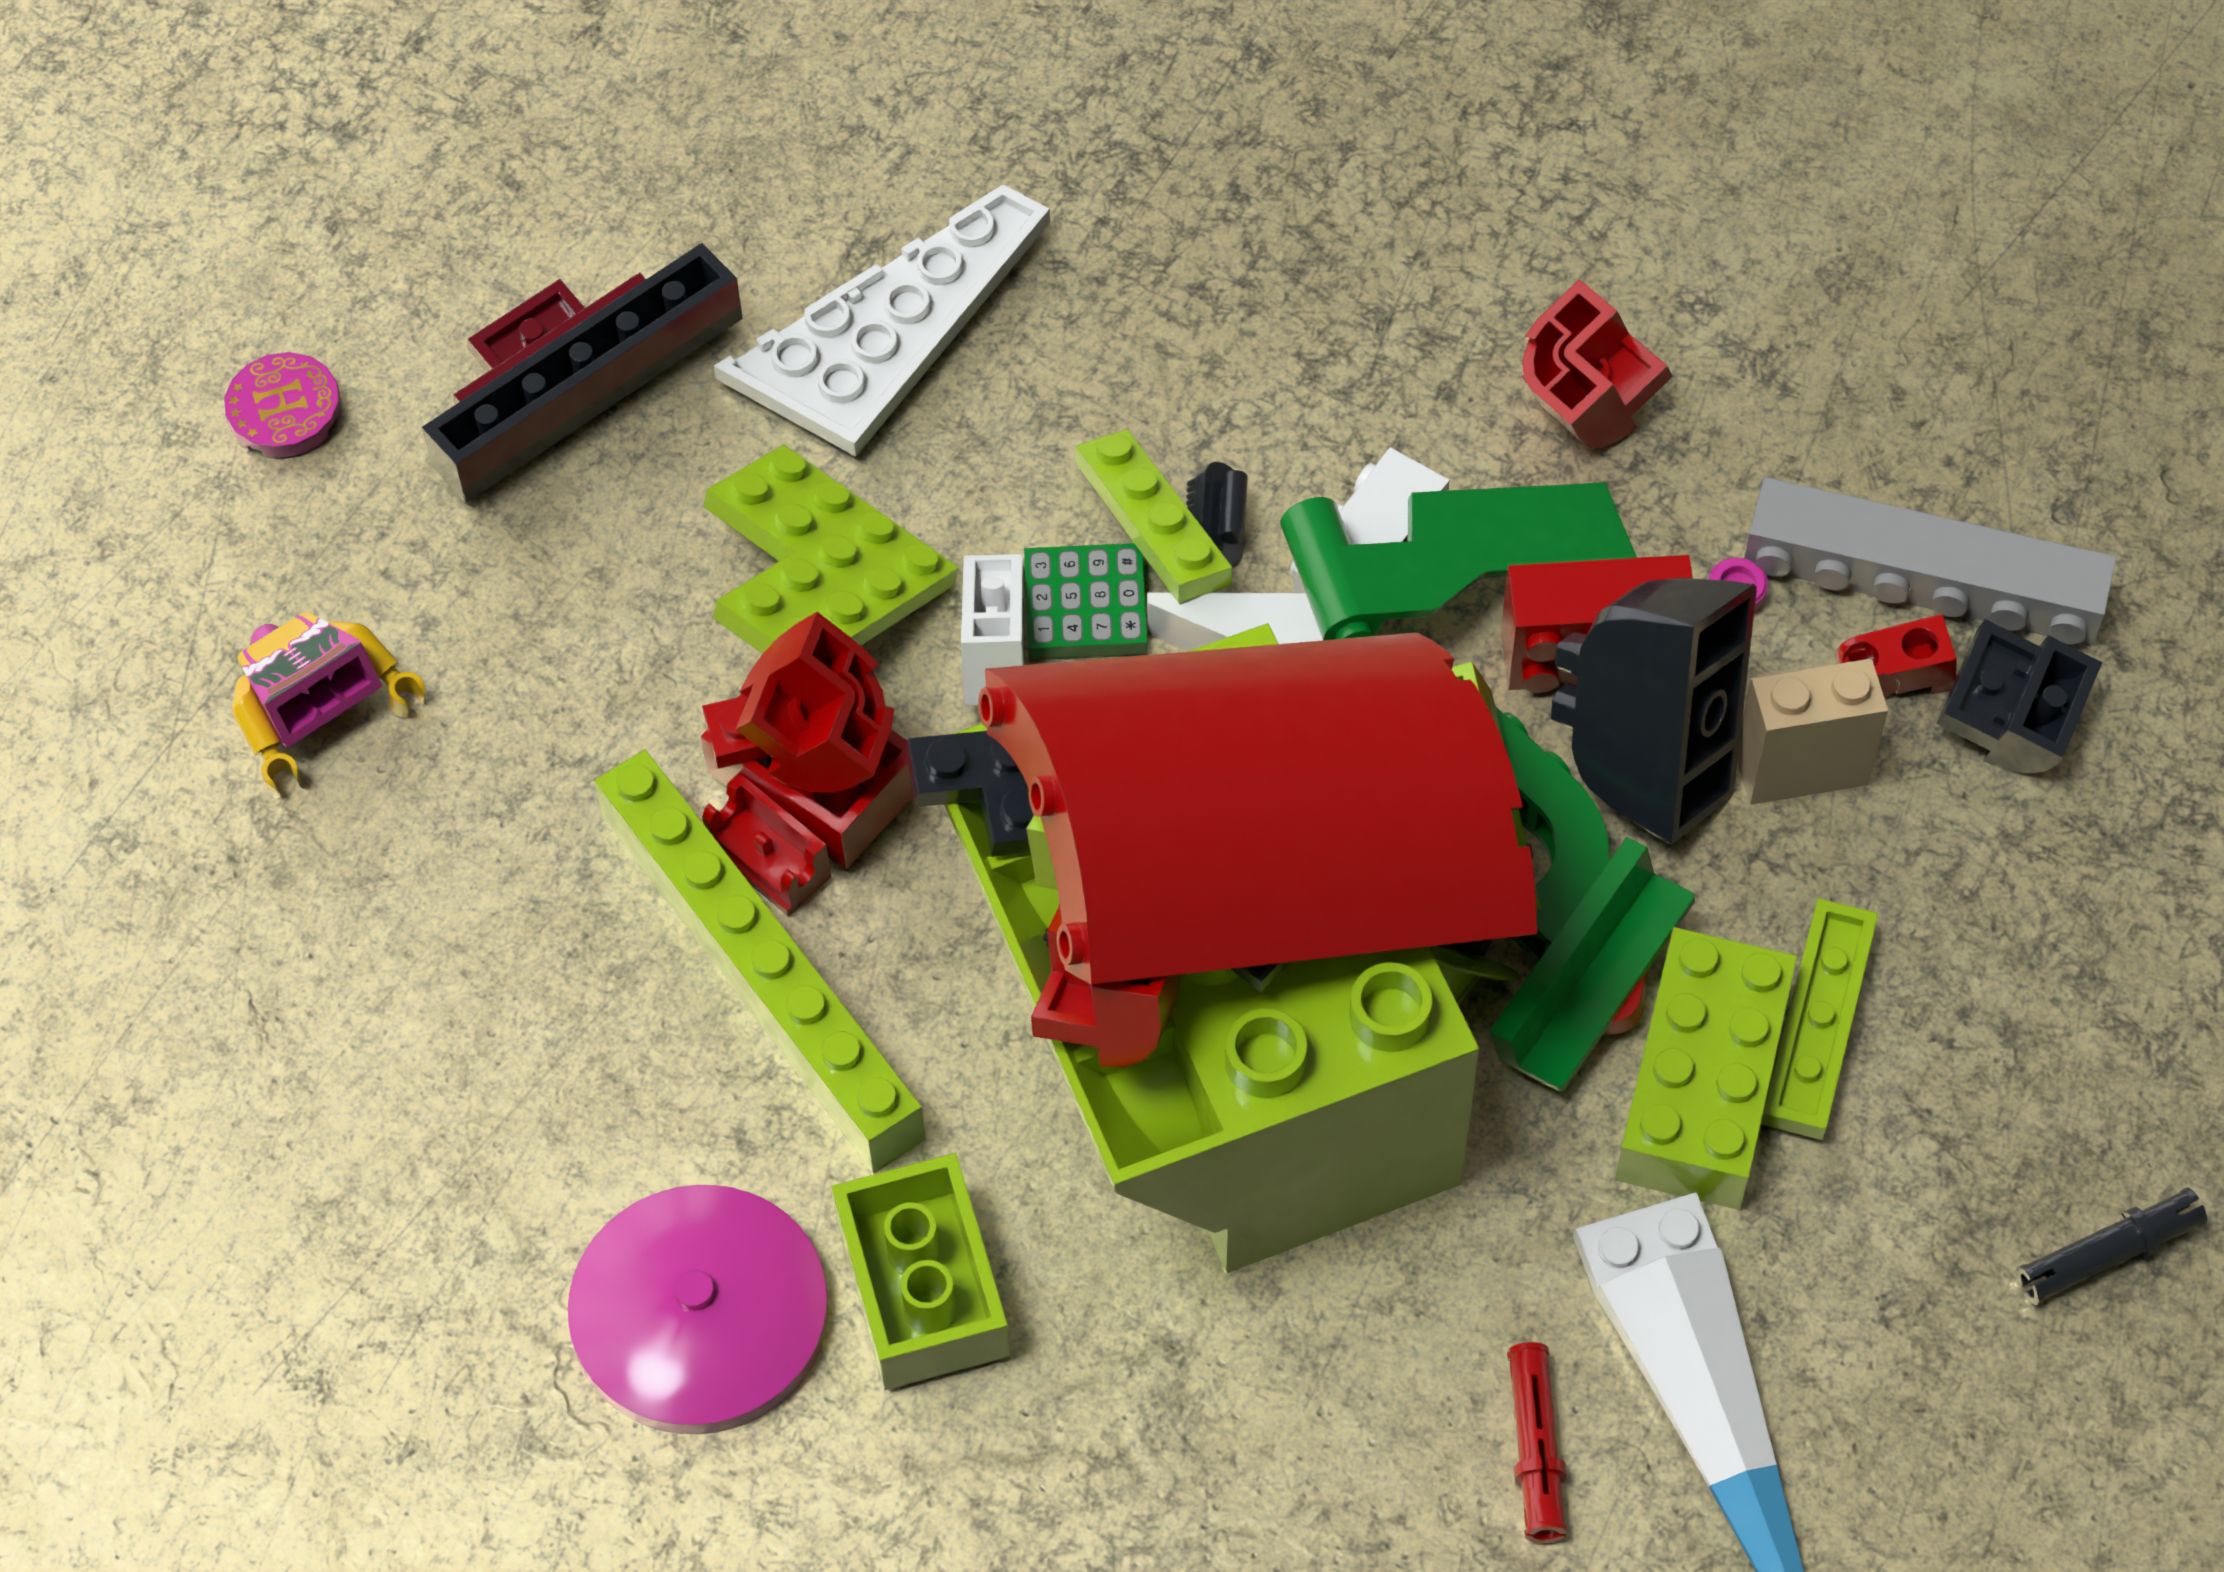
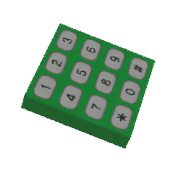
M1135 543L1024 548L1029 659L1147 654L1143 558Z

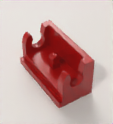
M739 772L727 783L726 794L729 798L726 805L718 811L711 804H708L702 815L703 824L749 884L789 917L831 878L827 845Z

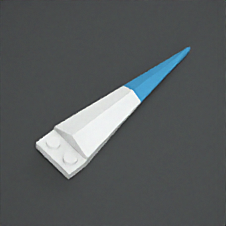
M1697 1192L1576 1228L1573 1239L1595 1297L1683 1441L1756 1572H1804L1722 1249L1717 1247Z

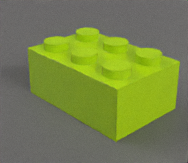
M957 1153L831 1186L837 1223L884 1390L1010 1356L1007 1321Z

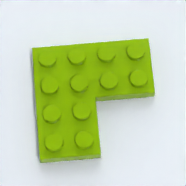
M784 444L711 486L706 491L703 505L705 509L779 561L717 599L713 619L762 654L780 635L817 611L858 644L863 645L955 585L959 570L958 566Z

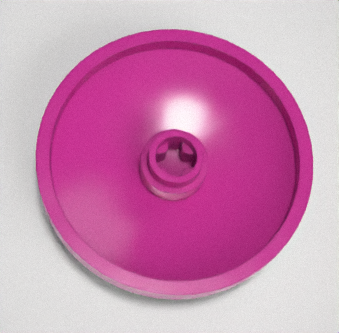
M690 1185L664 1190L647 1196L618 1213L595 1235L584 1251L573 1275L568 1299V1325L573 1347L586 1378L596 1392L609 1405L631 1420L649 1428L677 1434L700 1435L734 1429L766 1415L779 1406L800 1386L813 1368L825 1339L829 1313L828 1292L822 1264L813 1244L802 1228L787 1213L764 1198L744 1190L719 1185Z

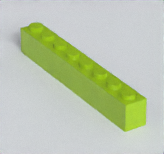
M646 749L642 750L594 779L602 817L870 1170L875 1173L926 1140L921 1105Z

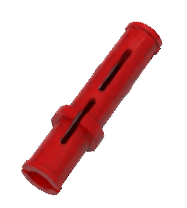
M1524 1342L1508 1349L1509 1352H1507V1358L1510 1362L1519 1462L1513 1466L1514 1481L1518 1486L1522 1487L1526 1530H1524L1525 1539L1534 1543H1552L1564 1539L1566 1534H1568L1561 1484L1567 1479L1566 1463L1558 1458L1554 1404L1548 1361L1549 1347L1538 1342Z

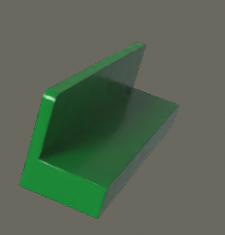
M1628 837L1624 839L1489 1031L1501 1062L1557 1091L1566 1089L1671 938L1673 927L1678 928L1695 903L1693 892L1654 873L1647 846Z

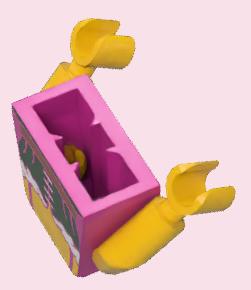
M310 612L301 613L280 627L274 624H264L258 627L251 636L250 646L241 651L237 657L245 674L236 681L232 713L254 756H262L264 760L261 768L262 777L269 791L277 797H281L273 779L278 772L289 770L293 772L300 787L303 783V777L296 761L292 756L280 753L277 746L281 742L286 748L295 744L383 687L380 682L381 679L389 687V706L395 715L402 718L409 717V707L405 700L399 696L403 692L413 693L422 704L425 703V687L421 677L413 672H399L395 668L399 662L369 628L360 623L326 622Z

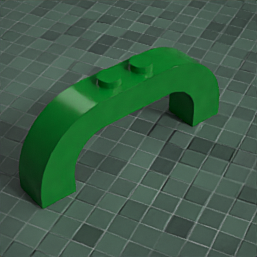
M1496 707L1504 746L1512 765L1523 806L1519 809L1522 825L1542 844L1551 864L1548 872L1536 883L1541 909L1536 910L1537 934L1511 937L1538 963L1609 862V841L1605 824L1597 806L1583 786L1571 775L1564 760L1552 751L1545 752L1528 736L1526 728L1516 716L1509 712L1502 713Z

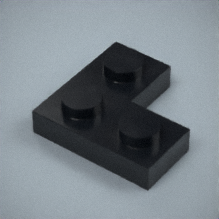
M987 731L908 738L906 755L916 807L981 801L991 857L1031 853L1027 827L1034 814L1029 802V788L1015 761L997 740L987 735Z

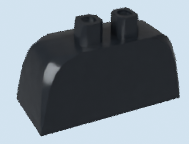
M1693 578L1651 580L1641 583L1604 607L1596 615L1587 635L1574 632L1560 641L1556 648L1555 666L1559 670L1578 676L1577 686L1567 683L1557 690L1552 700L1550 719L1573 730L1571 747L1581 779L1590 791L1611 808L1669 844H1673L1729 801L1735 790L1757 586L1754 584Z

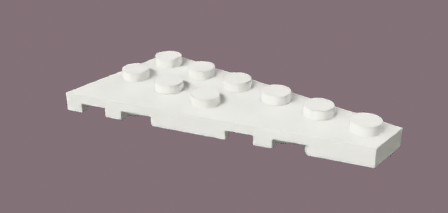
M1004 184L950 217L949 226L925 241H922L919 237L901 248L902 255L882 268L877 264L873 265L804 309L805 315L780 332L771 329L756 339L757 346L735 360L728 356L713 366L715 379L856 457L1049 225L1050 209Z

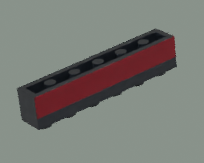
M703 243L697 245L422 426L432 467L465 503L469 502L742 320L743 315L737 277Z

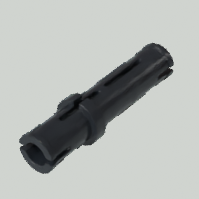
M2189 1187L2144 1210L2133 1207L2121 1214V1221L2029 1264L2018 1266L2016 1273L2019 1284L2023 1287L2041 1277L2047 1278L2034 1284L2032 1289L2025 1292L2030 1302L2038 1305L2045 1299L2137 1255L2146 1259L2157 1254L2160 1250V1244L2195 1228L2205 1226L2208 1222L2205 1208L2201 1205L2182 1215L2177 1214L2190 1208V1204L2199 1200L2198 1195Z

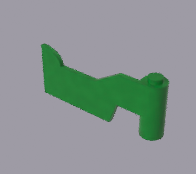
M1606 482L1412 492L1408 498L1407 542L1352 545L1336 502L1326 497L1303 500L1290 507L1280 520L1281 528L1323 640L1375 636L1387 619L1433 616L1477 581L1484 578L1507 577L1508 565L1637 558Z

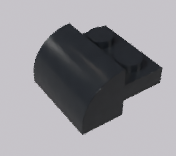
M1984 619L1976 630L1936 724L1988 749L1983 762L2005 770L2021 773H2036L2049 770L2061 761L2066 752L2102 662L2049 635L2039 646Z

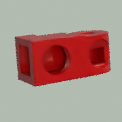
M1943 614L1852 637L1843 642L1834 654L1837 664L1872 659L1884 697L1895 692L1899 694L1926 687L1930 688L1931 694L1951 690L1956 679L1957 658Z

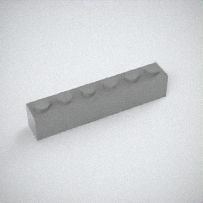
M1764 477L1749 532L1744 559L1754 562L1755 566H1758L1769 576H1788L1815 582L1821 587L1830 590L1845 589L1875 596L1877 599L1887 603L1902 602L1932 609L1948 617L1963 616L1980 621L1986 619L2006 630H2024L2045 636L2049 635L2065 644L2080 643L2094 647L2105 615L2117 556Z

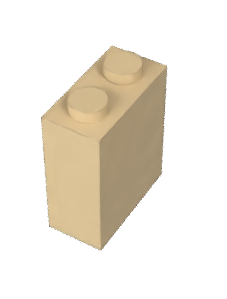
M1872 659L1751 678L1742 719L1738 765L1750 805L1868 785L1888 714V708Z

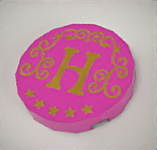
M292 352L266 355L247 364L231 380L224 397L225 416L229 428L237 441L248 449L250 446L253 449L261 450L264 456L274 458L300 455L319 446L329 436L328 430L333 426L335 419L338 423L342 413L338 384L328 367L311 356Z

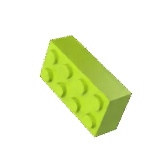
M1673 927L1621 1146L1615 1181L1678 1196L1697 1192L1700 1201L1737 1210L1741 1209L1797 955Z

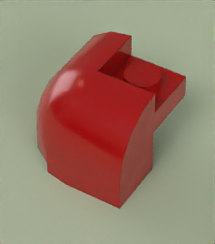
M1580 279L1535 321L1524 336L1527 341L1522 360L1524 372L1522 377L1542 408L1589 448H1604L1620 441L1637 428L1631 416L1673 377L1668 366L1628 332L1618 311Z
M817 611L780 635L751 669L739 691L748 700L736 730L773 758L767 774L788 786L808 792L835 793L852 788L875 775L892 729L895 708L885 705L883 690L873 672V669L879 663L860 644Z
M1059 904L1047 930L1051 973L1031 1015L1033 1037L1098 1047L1100 1067H1126L1145 1060L1158 1046L1177 1001L1181 974L1089 984L1065 970V965L1062 963L1057 949V931L1062 924Z

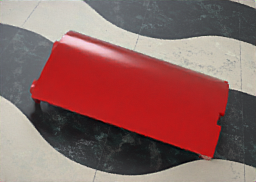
M1419 633L986 668V687L981 689L978 699L980 719L987 728V735L997 740L1015 761L1028 785L1029 802L1032 812L1036 817L1041 818L1058 889L1062 924L1057 931V949L1059 957L1065 965V970L1089 984H1100L1537 934L1536 894L1530 846L1518 847L1511 812L1523 807L1501 735L1475 684L1471 679L1459 680L1452 671L1454 658L1432 639Z

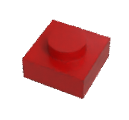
M745 696L702 706L718 769L770 757L736 730L748 700Z

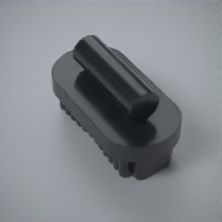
M1212 462L1199 469L1196 477L1187 481L1188 488L1186 491L1188 494L1186 498L1188 500L1186 505L1232 566L1239 562L1243 556L1248 475L1243 471L1232 469L1225 463Z

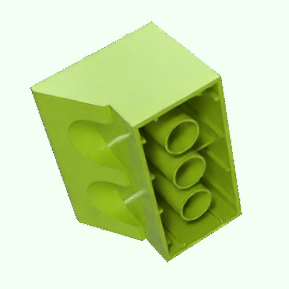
M1269 623L1186 652L1274 645L1279 643ZM981 723L952 734L987 731V728ZM981 801L945 804L944 806L1030 1002L1033 1008H1035L1051 973L1049 948L1046 946L1047 942L1043 940V935L1046 934L1045 930L1050 926L1060 904L1058 890L1036 885L1031 853L991 857ZM1429 946L1290 962L1262 992H1259L1230 969L1181 974L1177 1001L1158 1046L1145 1060L1126 1067H1100L1098 1047L1047 1039L1114 1192L1206 1229L1226 1273L1462 1185L1479 1047Z

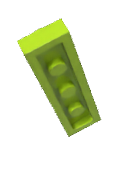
M1128 429L1075 446L1076 465L1178 603L1232 585V566Z
M1817 898L1761 1120L1762 1125L1823 1140L1878 918L1877 912Z

